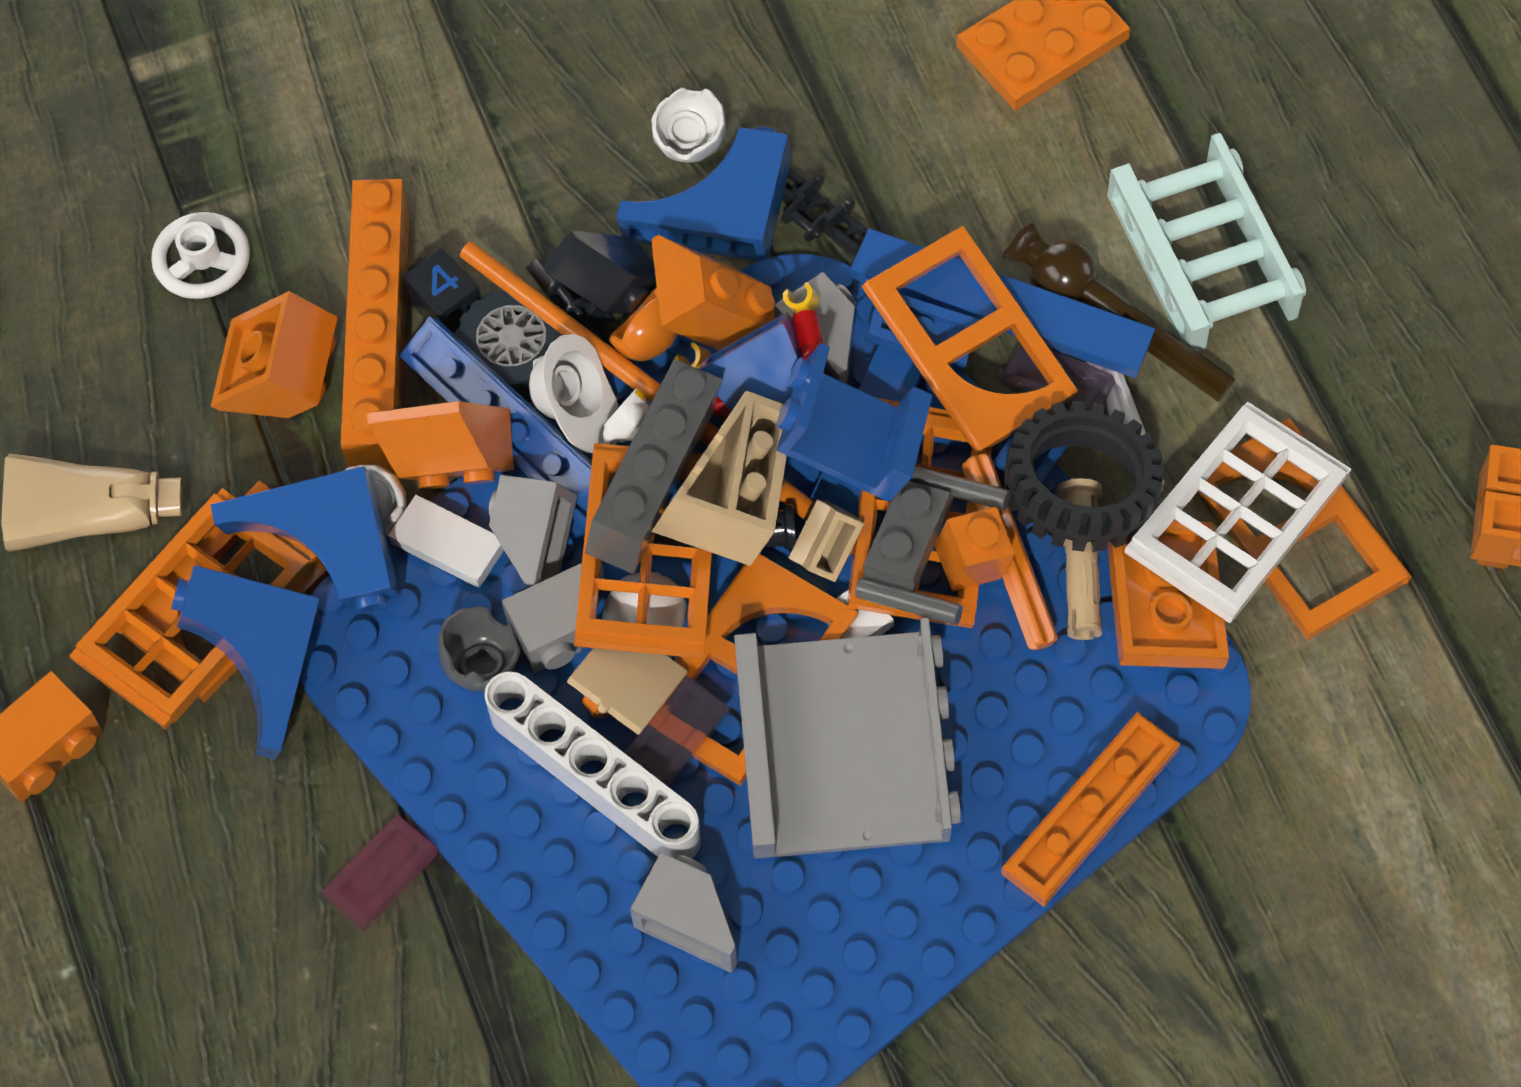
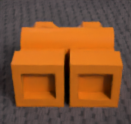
M1491 444L1480 472L1470 559L1477 560V563L1482 566L1501 569L1508 568L1509 565L1521 567V449Z

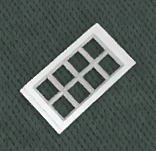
M1247 402L1133 536L1131 542L1126 546L1124 553L1228 623H1231L1350 474L1351 468ZM1245 433L1278 454L1263 473L1230 453ZM1286 460L1319 481L1305 500L1300 499L1272 480ZM1221 462L1254 482L1240 502L1235 501L1206 481ZM1263 489L1296 510L1281 530L1248 509ZM1197 491H1200L1231 512L1215 532L1182 511ZM1239 518L1272 539L1257 560L1224 539V536ZM1173 520L1207 541L1190 562L1157 540ZM1215 547L1249 569L1233 590L1199 568Z

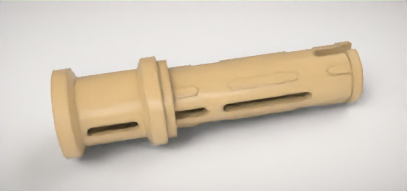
M1070 479L1057 485L1056 496L1075 505L1098 507V500L1103 496L1102 484L1095 480ZM1065 539L1063 546H1065L1067 634L1072 639L1091 640L1094 639V636L1100 637L1102 635L1098 551L1094 552L1091 542H1087L1084 552L1073 551V541Z

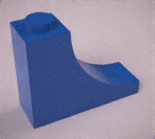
M739 127L736 139L725 159L708 177L684 192L660 200L643 202L621 201L617 214L621 235L634 237L637 243L652 245L651 239L653 237L661 235L697 252L753 261L768 259L792 159L788 134H781L770 127H756L755 129Z
M364 466L210 504L214 525L225 534L250 531L277 534L292 539L314 552L330 574L339 600L349 609L355 607L358 613L376 611L388 605L386 599L400 596L374 478Z
M194 565L189 581L179 578L171 609L181 612L177 627L208 640L225 653L236 665L250 689L256 709L258 731L255 755L276 760L282 749L320 598Z

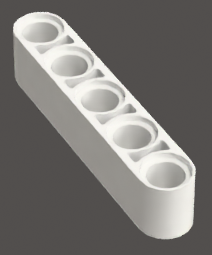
M504 672L496 675L489 681L485 689V700L492 726L497 732L657 857L661 852L675 859L678 855L693 858L697 854L701 843L699 819L696 810L690 803L525 676L517 672ZM510 698H519L524 701L515 710L507 711L499 708L502 702ZM558 729L564 732V735L554 742H544L539 739L541 734L547 730ZM592 760L605 764V767L595 774H585L580 771L582 765ZM632 792H639L647 797L642 804L634 807L626 806L620 802L625 795ZM673 824H680L689 829L686 835L678 839H669L662 835L663 830Z

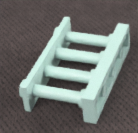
M1221 133L1211 136L1206 163L1147 183L1143 179L1137 180L1130 164L1111 169L1107 197L1176 336L1197 352L1204 351L1209 330L1213 328V322L1278 300L1288 321L1298 318L1302 298L1306 295L1304 279L1297 268L1291 269L1243 177V165L1238 152L1234 148H1228ZM1215 180L1227 201L1169 222H1165L1164 219L1157 220L1151 208L1153 201ZM1234 220L1237 221L1247 240L1245 243L1186 262L1184 259L1178 260L1172 249V241ZM1257 260L1268 281L1267 283L1206 303L1203 299L1198 301L1192 289L1193 281Z

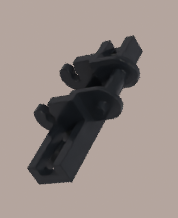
M789 168L787 179L793 181L794 187L791 190L784 189L782 201L788 205L783 208L784 213L781 221L784 224L793 221L805 230L804 240L807 242L820 238L823 232L856 258L860 246L850 238L856 235L865 237L868 228L850 215L855 207V201L848 197L844 201V207L840 204L835 207L817 193L825 180L821 174L817 173L813 178L814 183L804 179L792 168ZM817 207H825L830 211L829 213L825 211L817 219L812 215V211ZM842 222L848 225V230L844 233L836 228Z
M535 257L526 269L551 301L615 349L609 342L610 336L602 328V326L609 322L612 314L605 313L586 299L580 298L575 300L580 295L548 275L542 267L543 263L541 260Z

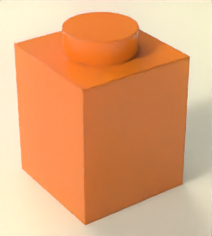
M997 507L947 519L934 545L952 592L1001 579L1015 555Z

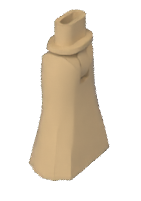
M8 454L5 458L1 525L5 549L9 552L35 548L77 537L131 532L149 527L150 521L152 525L159 524L160 517L182 516L183 481L181 477L160 478L158 471L149 473L135 469L80 465L18 454Z

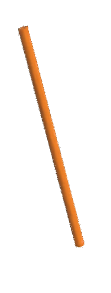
M473 241L468 242L462 248L460 258L561 335L576 334L584 337L595 348L603 367L635 390L637 388L642 391L645 399L652 403L661 386L660 383ZM709 421L700 441L709 446L720 429ZM783 478L780 501L784 505L794 504L795 513L807 521L816 502Z

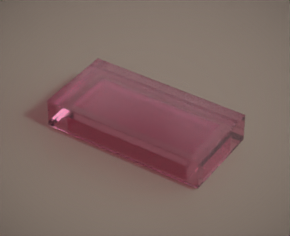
M397 814L322 891V894L329 903L364 932L439 854L437 847Z

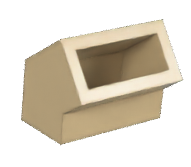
M817 500L788 559L802 565L807 571L836 582L864 523L854 514L827 500Z

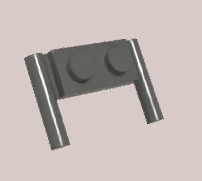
M915 466L912 478L894 496L864 562V575L857 582L855 597L958 625L963 611L961 604L914 592L918 585L951 508L953 499L958 498L992 508L997 507V509L1005 511L1009 505L1011 491Z

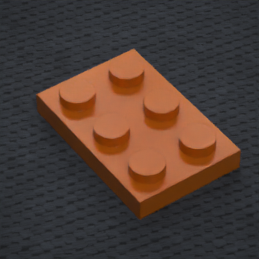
M1013 0L958 34L956 47L1011 108L1016 111L1127 41L1130 35V27L1105 0Z
M1174 520L1157 539L1189 562L1207 542ZM1200 522L1214 531L1213 522ZM1129 536L1124 545L1116 548L1109 541L1107 550L1119 665L1225 669L1229 660L1225 620L1124 553L1126 546L1132 540ZM1215 547L1199 568L1220 582Z

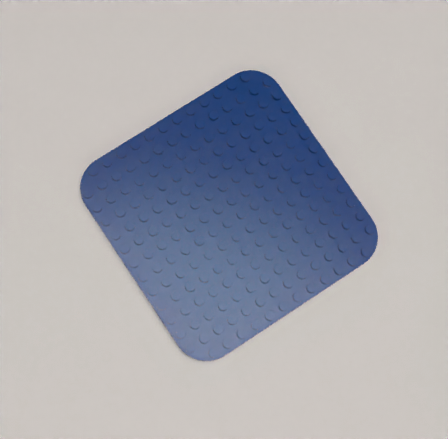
M789 254L771 257L742 269L741 272L771 287L775 304L783 300V293L786 289L793 293L803 286L805 282H809L822 272L835 285L840 283L848 289L856 303L855 333L848 385L859 390L878 345L865 341L874 304L862 288L864 283L850 278L851 266L819 255ZM677 334L673 344L660 356L646 361H629L662 384L677 354L686 357L690 365L695 361L696 353L691 347L692 342L707 348L711 354L719 350ZM606 369L604 373L620 407L634 389ZM952 369L966 382L978 387L963 371ZM922 376L918 389L932 395L930 407L946 410ZM646 399V403L650 406L651 402ZM713 415L710 419V422L719 429L725 422ZM543 416L564 435L557 420ZM924 435L922 436L916 464L922 463ZM1011 435L992 446L991 459L993 462ZM934 437L932 466L963 472L962 464L971 457V445L968 442ZM617 441L615 445L630 446L632 442L625 441L622 443ZM699 441L694 453L703 454L708 446ZM582 452L592 461V454ZM787 456L783 478L811 498L822 471ZM515 464L514 470L495 472L494 482L466 484L464 483L463 476L450 484V487H446L429 501L493 533L489 526V502L493 492L497 490L500 475L530 478ZM1056 465L1043 485L1056 496L1057 485L1071 478ZM680 480L670 502L672 501L680 487L683 485L685 480ZM954 498L949 511L966 513L967 501ZM779 501L778 510H783L785 505ZM877 509L875 537L887 511ZM1018 510L1011 511L1058 638L1056 642L1045 649L1032 651L1028 648L1003 578L979 585L977 609L972 629L929 622L930 635H940L942 643L943 667L934 668L936 687L946 686L949 719H940L942 739L952 738L955 770L946 772L948 792H958L961 822L951 824L952 830L949 842L754 859L747 778L739 786L696 758L691 757L668 786L690 803L697 812L701 843L697 854L692 859L702 864L707 870L706 873L711 875L736 948L737 965L733 973H730L633 927L630 909L658 857L497 732L491 723L485 700V692H472L452 682L442 670L439 663L438 634L446 618L459 609L485 607L490 610L492 617L496 621L507 625L502 600L530 587L524 583L505 551H503L480 588L396 547L390 543L387 536L400 596L386 599L388 605L385 608L372 612L358 613L355 607L349 609L339 600L335 585L329 574L311 594V596L320 599L300 674L302 686L318 711L639 1087H839L1216 772L1229 759L1238 746L1247 725L1251 703L1250 682L1244 661L1228 635L1229 660L1225 669L1119 665L1107 547L1105 551H1098L1102 635L1100 637L1094 636V639L1091 640L1070 638L1067 634L1068 602L1065 546L1061 548L1052 545L1053 534L1049 532L1042 539L1032 534L1034 522L1024 527L1017 520ZM795 513L798 539L806 521ZM573 518L560 573L582 563L585 529ZM787 546L764 547L760 552L764 557L835 599L849 590L853 555L849 554L836 582H833L807 571L802 565L788 559L792 550L789 551ZM712 553L707 615L744 565L743 563ZM652 555L651 572H659L662 576L669 577L678 586L690 587L692 559ZM601 560L605 579L619 581L625 576L632 574ZM928 560L920 578L919 590L958 596V591L952 592L941 562ZM641 561L635 572H640ZM604 590L596 611V619L602 620L604 603L611 591ZM684 598L687 607L683 627L687 628L689 598ZM792 613L770 614L742 624L730 633L726 640L735 644L734 635L756 633L757 646L819 641L829 626L821 620L805 615ZM890 615L893 618L894 626L882 635L919 632L920 620ZM519 647L520 659L515 672L528 678L627 756L648 732L649 729L645 727L637 735L610 714L603 718H594L582 704L585 695L567 683L569 677L593 648L583 647L581 652L574 654L573 659L560 668L553 670L545 668L533 673ZM666 655V656H668L669 658H671L673 661H675L676 658L678 657V656ZM710 659L692 685L727 711V714L708 737L739 755L744 748L738 675ZM510 698L502 702L499 708L507 711L515 710L524 701L519 698ZM1138 712L1179 742V751L1049 903L1043 907L1001 874L1002 867ZM558 729L547 730L541 734L539 739L544 742H554L559 740L564 735V732ZM592 760L582 765L580 771L585 774H595L600 772L605 767V764ZM632 792L625 795L620 802L626 806L634 807L642 804L647 797L642 793ZM673 824L665 828L662 835L669 839H678L686 835L689 829L680 824Z

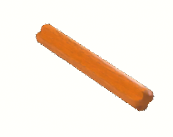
M988 454L972 456L962 464V470L966 479L1002 488L993 461ZM975 503L978 511L992 508ZM1008 505L1005 511L998 509L1015 555L1002 578L1028 648L1032 651L1045 649L1056 642L1058 636Z

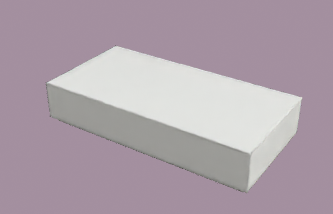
M418 495L414 496L388 535L390 543L478 588H480L504 551L494 533Z

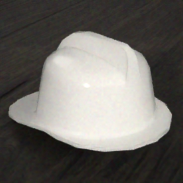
M576 334L559 336L549 345L544 356L533 361V370L531 371L529 381L530 396L535 407L544 416L557 420L560 429L572 445L582 452L593 455L594 443L606 444L603 437L604 424L616 412L619 406L595 348L584 337Z

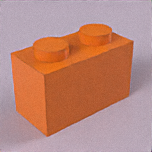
M52 671L0 714V782L21 803L31 794L36 795L44 791L53 782L56 773L72 759H78L86 755L95 745L97 738L103 733L92 711Z

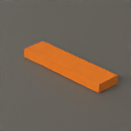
M1137 712L1004 864L1001 874L1041 906L1045 907L1177 754L1180 743Z

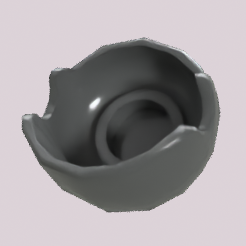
M472 607L457 610L444 620L438 634L440 666L445 675L462 688L472 692H485L486 686L493 677L500 673L516 671L520 659V650L513 628L510 624L503 625L496 621L488 608Z

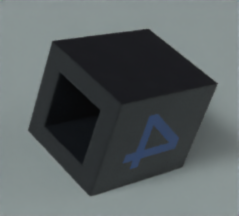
M440 248L429 257L418 259L412 264L408 272L402 276L408 302L425 320L429 316L437 318L454 334L456 329L460 327V318L463 313H467L470 309V304L476 299L478 301L481 299L479 286L443 248Z

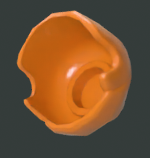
M657 288L650 293L639 308L609 337V342L615 349L629 360L646 361L660 356L673 344L677 333L661 327Z

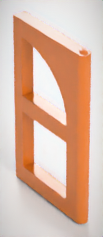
M964 226L959 227L872 279L866 280L862 285L871 302L977 455L985 453L990 447L1019 431L1021 424L1027 418L1032 420L1034 413L1044 408L1047 412H1050L1053 404L1065 403L1078 393L1073 382ZM959 255L997 310L935 346L898 290ZM1011 329L1049 385L1027 393H994L966 382L949 365Z
M1291 418L1280 422L1305 438ZM1253 438L1230 452L1261 473L1267 469L1278 455ZM1287 460L1273 476V478L1300 486L1309 493L1319 483L1318 480ZM1221 462L1206 481L1219 489L1218 486L1246 477ZM1342 485L1297 542L1335 521L1374 574L1312 610L1307 607L1278 567L1273 570L1264 582L1307 641L1402 585L1407 584L1412 578ZM1197 491L1221 524L1231 512L1200 491ZM1241 518L1228 531V535L1237 547L1256 560L1272 541L1265 534L1255 537ZM1289 519L1275 527L1281 530Z
M258 481L244 496L270 490V488L265 483ZM214 525L196 546L218 561L240 537L235 533L225 534ZM187 554L165 579L177 587L179 578L189 581L194 565L206 567ZM319 558L311 566L312 569L292 591L311 595L316 587L329 575ZM156 588L135 611L163 633L170 628L181 613L171 609L173 598L159 588ZM128 621L117 631L145 654L156 643ZM180 630L173 640L185 648ZM163 649L154 659L158 665L180 683L193 671L192 668L166 649ZM230 660L198 697L206 702L238 669L236 665Z
M759 553L751 566L743 565L707 615L703 659L681 656L676 658L675 662L687 670L688 673L650 720L646 728L650 729L652 727L692 753V757L741 786L747 778L744 748L739 755L735 754L668 713L671 708L668 707L687 682L691 684L695 682L710 659L738 675L735 644L726 640V638L736 628L752 619L770 614L792 613L813 617L828 624L830 622L831 625L819 640L822 641L843 639L858 617V612L852 608H847L846 604Z

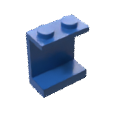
M820 343L807 360L802 357L799 358L791 371L788 386L793 388L791 398L783 405L777 419L776 427L782 429L776 451L890 502L913 476L932 395L913 387L896 407L823 374L830 347Z

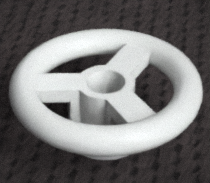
M212 212L192 213L176 219L159 234L152 250V267L159 282L170 292L190 299L209 298L227 291L241 279L249 264L250 245L242 228L232 219ZM211 227L225 232L232 239L235 255L219 251L217 239ZM175 240L181 260L168 268L166 256L171 243ZM211 266L227 271L220 278L204 284H190L181 281L196 269L204 270Z

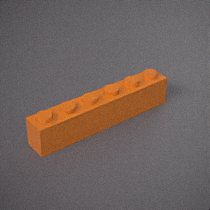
M402 179L352 181L341 448L347 467L381 465L390 472H394L368 425L367 413L403 408L404 360L399 355L405 349L407 294L402 276L407 273L410 210Z

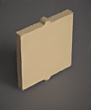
M593 648L569 677L567 683L597 704L600 713L608 712L639 735L680 684L688 671L666 655Z

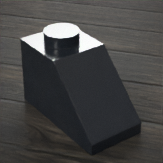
M571 230L542 265L548 275L605 313L633 314L650 293L657 288L654 264L634 237Z

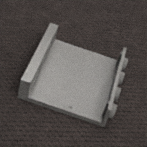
M929 618L920 619L919 632L757 646L756 633L734 635L754 859L950 841L951 824L961 822L958 792H948L946 772L955 770L952 738L942 739L940 719H949L946 686L936 687L934 668L943 667L942 643L940 635H930Z

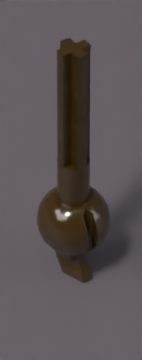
M1031 223L1016 233L1004 251L1003 259L1023 262L1032 268L1031 285L1155 328L1148 352L1217 402L1225 396L1227 390L1233 385L1235 378L1098 280L1100 266L1095 255L1085 245L1074 240H1059L1049 246L1042 241L1035 225Z

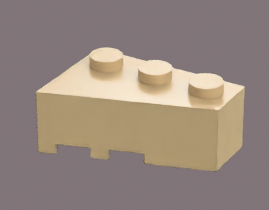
M745 391L651 532L751 566L775 532L787 455L776 451L782 429L776 427V423L784 404Z

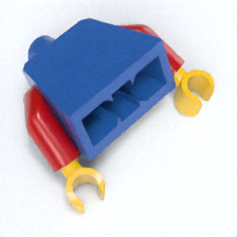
M804 283L807 296L803 302L795 304L794 295L789 289L784 291L783 300L795 313L793 318L786 312L713 354L707 348L692 342L691 347L695 350L696 358L691 365L686 357L679 354L676 355V360L722 379L713 416L726 421L745 391L785 404L791 398L793 388L788 386V379L794 365L801 357L807 360L820 343L825 345L818 314L815 312L820 303L819 296L810 284Z

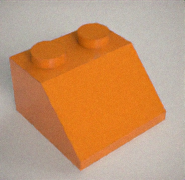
M661 235L651 239L662 328L716 350H721L775 319V303L770 286L723 262Z
M288 291L231 319L211 407L219 411L290 418L317 406L326 388L324 377L328 359L335 348V338L333 336L338 317Z
M456 401L367 413L368 425L396 476L399 479L418 480L419 489L450 487L449 478L463 476L464 483L466 484L494 482L495 472L514 470L509 408Z

